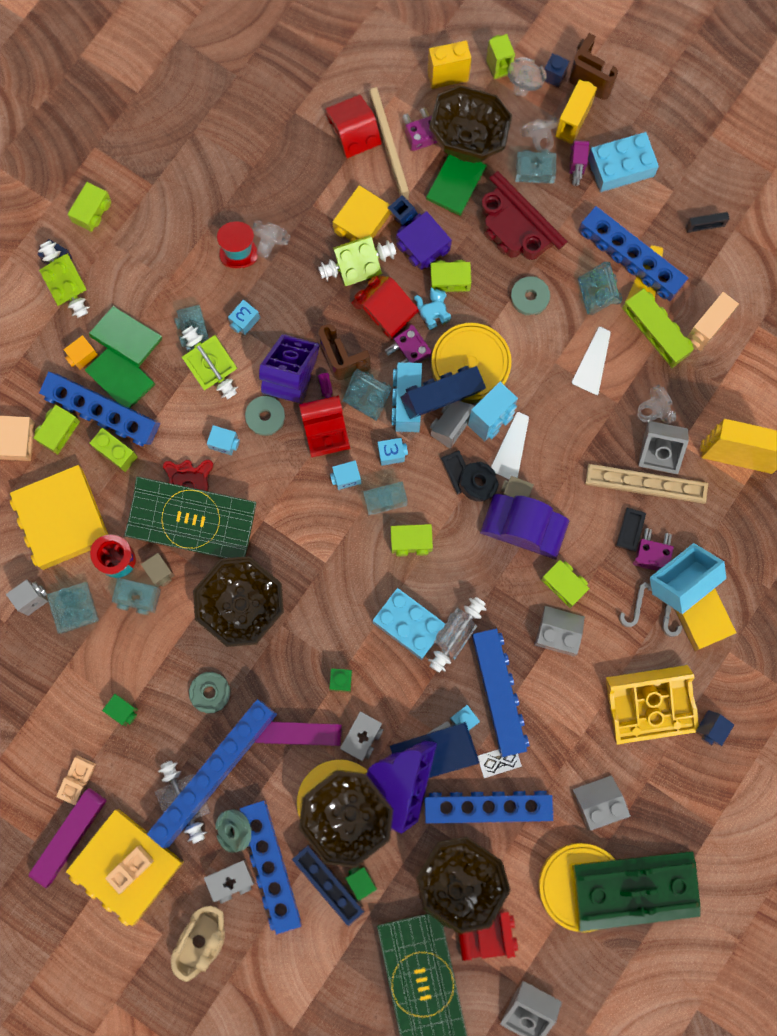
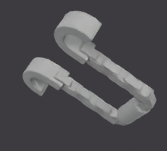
M645 582L639 586L633 621L631 623L626 622L625 614L620 613L619 621L624 627H632L637 624L644 589L648 588L649 591H652L650 582L649 584ZM667 604L662 630L666 636L674 637L681 633L682 626H677L675 632L669 631L668 623L671 606Z

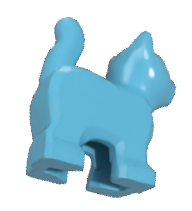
M432 287L430 288V300L432 303L423 305V300L420 296L416 295L414 297L420 316L429 330L437 327V322L434 319L439 318L442 324L449 322L451 319V315L447 312L446 305L444 304L447 296L446 292L433 289Z

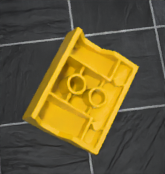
M688 665L606 677L607 694L616 744L696 732L699 724L697 707L693 697L692 681L694 674Z

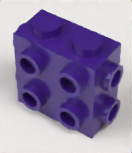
M427 211L422 215L418 214L415 216L412 223L408 226H402L396 234V246L402 253L405 252L409 256L410 263L414 267L417 266L420 270L425 267L429 268L431 263L436 261V258L440 255L445 256L451 250L452 239Z

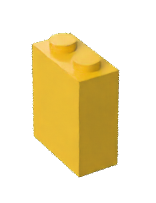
M467 40L429 48L428 76L432 89L469 81L471 54Z
M579 79L560 117L556 137L573 144L593 103L597 87L592 83Z
M359 185L333 220L334 232L340 237L345 236L350 242L367 236H371L373 240L391 215L388 209L390 204Z
M715 588L685 613L681 614L675 610L694 651L736 634V630Z

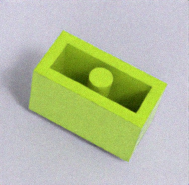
M508 35L494 36L488 42L486 57L494 79L512 74L515 52Z
M86 182L68 213L71 222L92 232L100 224L104 211H107L110 207L111 199L108 192Z
M439 260L431 263L430 276L433 289L445 292L470 291V262L456 260L446 263V261Z
M55 405L53 409L51 408L47 412L44 423L36 428L33 438L39 444L58 455L80 421L76 416Z
M103 428L89 443L96 451L124 472L138 458L134 451Z
M432 524L391 526L392 554L396 553V556L399 557L408 556V553H416L418 556L429 555V552L433 550Z
M559 560L542 577L541 581L571 608L590 588L587 586L588 582L583 577H577L572 572L573 568L570 564Z

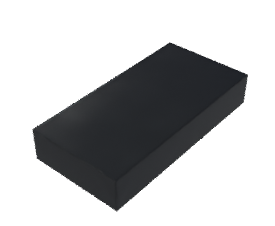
M458 450L441 458V462L457 495L462 493L459 487V475L466 466Z
M626 508L615 547L636 552L646 517L645 512Z

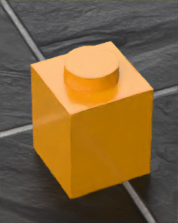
M83 335L63 349L67 354L65 359L72 367L76 365L79 370L98 357L96 351Z

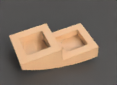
M77 755L56 797L76 805L96 764Z
M139 845L105 879L121 894L154 860Z

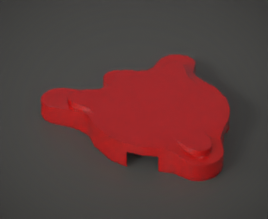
M185 460L179 465L171 461L163 463L162 467L169 477V483L204 491L209 490L208 475L214 467L211 460H204L197 468L192 466L190 460Z

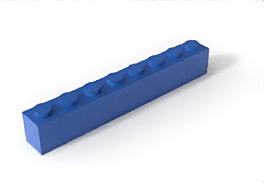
M257 699L147 835L162 848L170 847L276 717L277 713L263 701Z

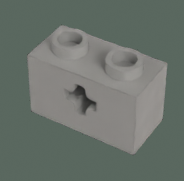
M27 579L6 594L17 611L27 616L48 602L45 597L47 595L45 589L36 582L32 583Z
M359 712L340 749L361 761L364 758L369 759L374 749L371 747L374 739L379 740L384 731L381 728L382 723ZM365 731L369 740L363 741L361 744L359 743L360 738L357 736Z
M246 859L204 878L213 902L219 900L220 904L232 899L231 894L239 891L240 895L252 890L251 885L255 884ZM228 877H230L231 880L235 879L236 883L233 884L234 888H232L231 885L226 886Z

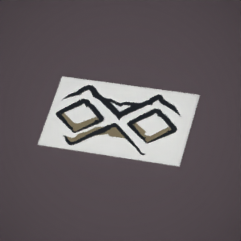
M499 749L478 756L484 778L522 766L518 754L501 757Z

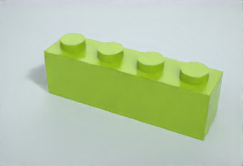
M642 289L625 302L622 309L671 368L692 353L694 348L691 340L683 336L679 326L668 318L666 310L658 306L650 292Z

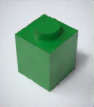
M331 669L329 690L351 693L352 670Z
M114 694L102 711L122 726H126L127 724L131 725L136 719L138 709L120 695Z
M357 866L347 871L349 875L346 877V880L358 901L377 890L365 866L361 868Z

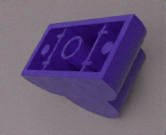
M282 334L260 364L259 379L262 381V394L301 404L307 393L320 344Z
M494 494L480 533L557 560L570 521L565 516L553 512L551 506L539 500L525 496H515L513 498L507 495Z
M422 741L404 752L392 753L373 764L366 772L393 807L392 829L401 834L419 820L437 746L435 742Z

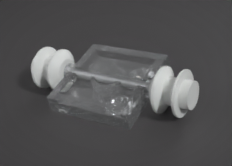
M475 597L474 600L469 598L471 604L470 606H464L465 612L456 608L450 614L444 628L438 632L434 643L442 649V652L434 651L435 658L433 660L428 659L431 662L429 666L439 673L441 670L446 672L445 664H451L449 657L454 660L476 629L477 625L472 621L473 618H482L479 613L481 610H487L484 607L485 603L479 598Z
M172 760L160 765L161 770L158 771L164 774L162 781H171L170 784L154 791L163 813L195 776L193 773L180 780L176 779L180 776L181 771H176L175 766L178 763L173 764ZM207 802L188 823L190 826H187L184 830V833H189L190 835L188 842L192 840L193 844L205 839L204 834L207 832H202L201 830L203 823L196 822L195 820L211 813Z

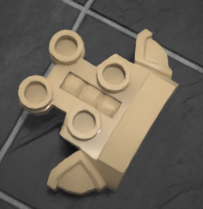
M206 906L194 912L190 923L187 924L176 945L177 947L171 956L172 971L179 979L187 982L197 976L201 970L205 972L218 956L225 939V930L223 928L224 916L223 912L218 908ZM196 935H202L205 938V944L201 948H197L193 944V938Z

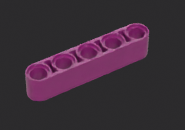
M271 722L254 743L341 746L342 725Z
M88 788L36 862L28 877L47 889L87 832L107 799Z

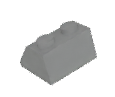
M462 401L444 406L441 411L443 413L441 418H436L430 426L432 429L431 436L451 449L468 425L471 410L475 406Z
M648 421L638 466L678 474L689 442L688 428Z
M545 606L535 646L576 656L583 635L585 617Z
M612 775L572 789L587 830L591 831L630 817L624 797Z
M523 981L514 993L500 1025L520 1036H546L556 1023L562 1002Z

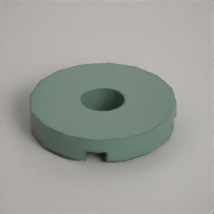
M524 277L513 286L511 302L518 312L529 316L537 315L546 309L550 301V291L543 280L537 277ZM527 292H532L535 294L536 298L534 300H528L525 297V294Z
M257 397L247 406L245 412L246 423L258 435H273L284 424V408L273 397ZM264 411L271 414L267 421L260 419V414Z
M215 672L200 674L192 681L189 688V699L198 711L207 714L222 710L228 704L231 696L228 681L222 675ZM208 687L215 689V696L211 699L206 698L204 695V691Z
M231 809L222 812L216 821V829H218L219 834L216 836L220 845L231 853L245 850L251 840V827L248 819L239 810ZM231 827H233L235 835L232 834Z

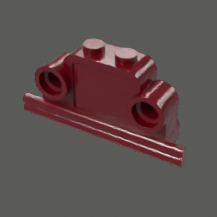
M499 171L489 178L497 188L493 192L487 193L482 199V213L486 217L484 235L488 240H493L498 245L497 248L502 254L515 258L522 253L526 259L534 260L553 245L560 250L568 243Z

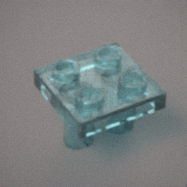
M603 262L578 278L587 315H593L611 304L618 305L622 301L621 293L618 292L616 285V275L613 274L610 262Z
M356 369L352 375L343 402L377 421L391 392V386L389 384L386 386L385 382L381 383L374 379L372 374L369 376L368 372L364 373Z
M87 582L47 594L58 634L99 622Z

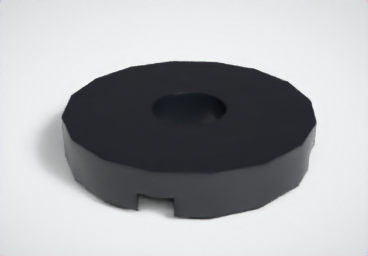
M483 462L470 463L460 472L459 487L467 498L476 502H483L490 499L497 492L499 484L496 473L489 465ZM475 477L482 480V486L475 483Z

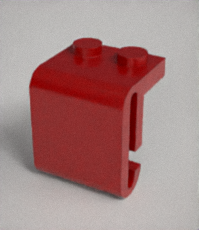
M360 94L325 108L326 117L339 137L347 159L382 144L375 116Z
M374 276L368 281V286L364 290H360L355 294V299L351 304L356 309L364 310L376 326L380 325L384 329L382 331L383 334L392 339L419 312V309L394 279L387 276Z
M339 395L299 404L311 458L351 449Z
M500 909L489 929L464 934L458 933L462 961H470L472 958L479 957L481 959L506 956V958L515 957V951H518L517 938L512 936V929L515 928L514 916L509 915L507 909Z

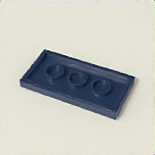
M466 722L390 745L391 752L396 753L404 752L422 741L437 743L429 778L480 763Z

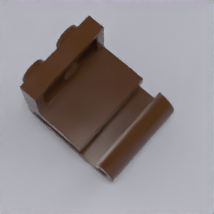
M589 33L586 39H581L577 47L578 51L574 57L569 81L574 86L577 85L579 79L592 83L597 87L595 97L606 100L611 96L618 71L613 66L609 75L602 72L605 61L591 54L596 36Z
M325 324L320 327V346L335 379L344 380L356 374L361 376L371 369L368 350L348 357L341 339L337 338L336 328L331 324ZM328 340H330L332 344L335 343L336 354L341 365L338 364Z

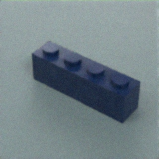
M469 366L458 369V373L452 375V372L440 376L441 379L435 381L433 378L425 381L422 387L418 388L417 385L405 389L406 393L400 398L409 419L468 398L486 389L478 367L469 368Z
M310 844L292 859L348 927L365 912L361 904L327 864L324 863Z

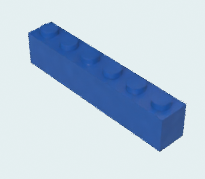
M497 629L475 633L472 635V640L501 757L527 752L526 747H529L527 734L523 735L521 727L524 726L522 714H518L516 707L519 706L518 696L516 693L513 694L511 687L514 685L512 673L508 674L506 665H509L507 653H503L501 645H504L503 635L498 633Z

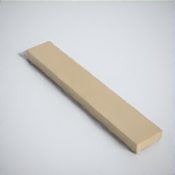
M377 87L370 89V101L399 195H403L408 200L409 190Z
M588 464L585 485L706 503L708 483L593 464Z

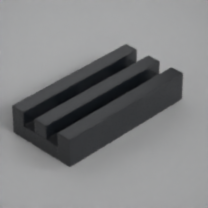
M728 212L690 218L686 224L687 233L725 227L730 219Z

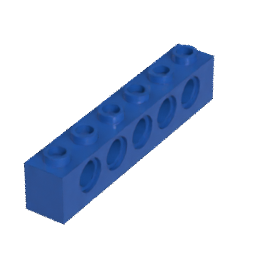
M597 206L581 222L579 231L584 238L592 240L598 249L606 251L616 263L624 265L630 274L642 279L643 284L656 290L662 299L671 301L688 280L686 275ZM597 229L604 230L605 234H600ZM612 241H618L621 245L616 246ZM627 253H633L636 257L631 258ZM643 265H649L651 270L645 269ZM658 277H664L667 282L660 281Z
M48 371L39 394L45 396L44 400L52 404L58 402L62 404L61 408L72 413L75 410L80 413L79 417L91 421V419L98 421V426L107 430L110 427L116 430L115 434L123 438L129 436L133 438V443L140 446L152 444L161 424L54 372ZM65 388L67 395L65 398H62L61 391ZM83 396L85 403L80 407L78 401ZM98 405H101L103 409L100 415L96 413ZM118 413L120 421L116 424L114 422V415ZM133 422H137L138 424V430L136 432H133L131 429V425Z
M505 791L492 792V796H484V792H471V796H463V792H450V797H442V793H429V797H424L425 823L553 821L552 795H547V791H534V795H526V791H513V796H505ZM508 800L513 801L515 804V809L510 813L504 810V803ZM528 800H533L536 804L533 812H528L525 809V804ZM445 801L450 802L452 805V810L448 814H444L440 810V805ZM470 801L472 803L473 810L470 813L462 811L461 806L463 802ZM485 801H491L494 804L492 812H484L483 803Z
M266 800L239 808L240 812L248 819L250 827L255 819L260 820L262 823V829L259 832H255L251 828V840L248 846H251L253 853L250 855L253 868L257 867L259 874L256 876L259 889L263 888L265 894L262 897L265 910L269 909L271 915L268 918L271 931L275 930L277 935L301 927L302 921ZM260 840L268 843V850L266 852L258 850L257 844ZM266 861H271L274 864L275 869L272 873L264 871L263 865ZM272 882H277L280 885V893L273 894L270 891L269 886ZM279 903L284 904L287 907L286 914L279 915L275 909L276 905Z

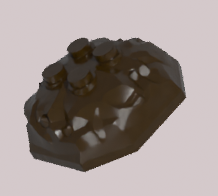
M459 85L437 95L429 130L443 152L463 162L477 163L505 149L512 114L497 95Z
M250 556L220 559L193 590L195 620L226 647L257 645L284 613L282 583Z
M336 770L302 797L299 829L325 864L356 868L390 841L394 809L367 774Z
M468 837L437 842L416 877L423 909L443 926L455 930L459 934L489 929L511 891L503 861Z

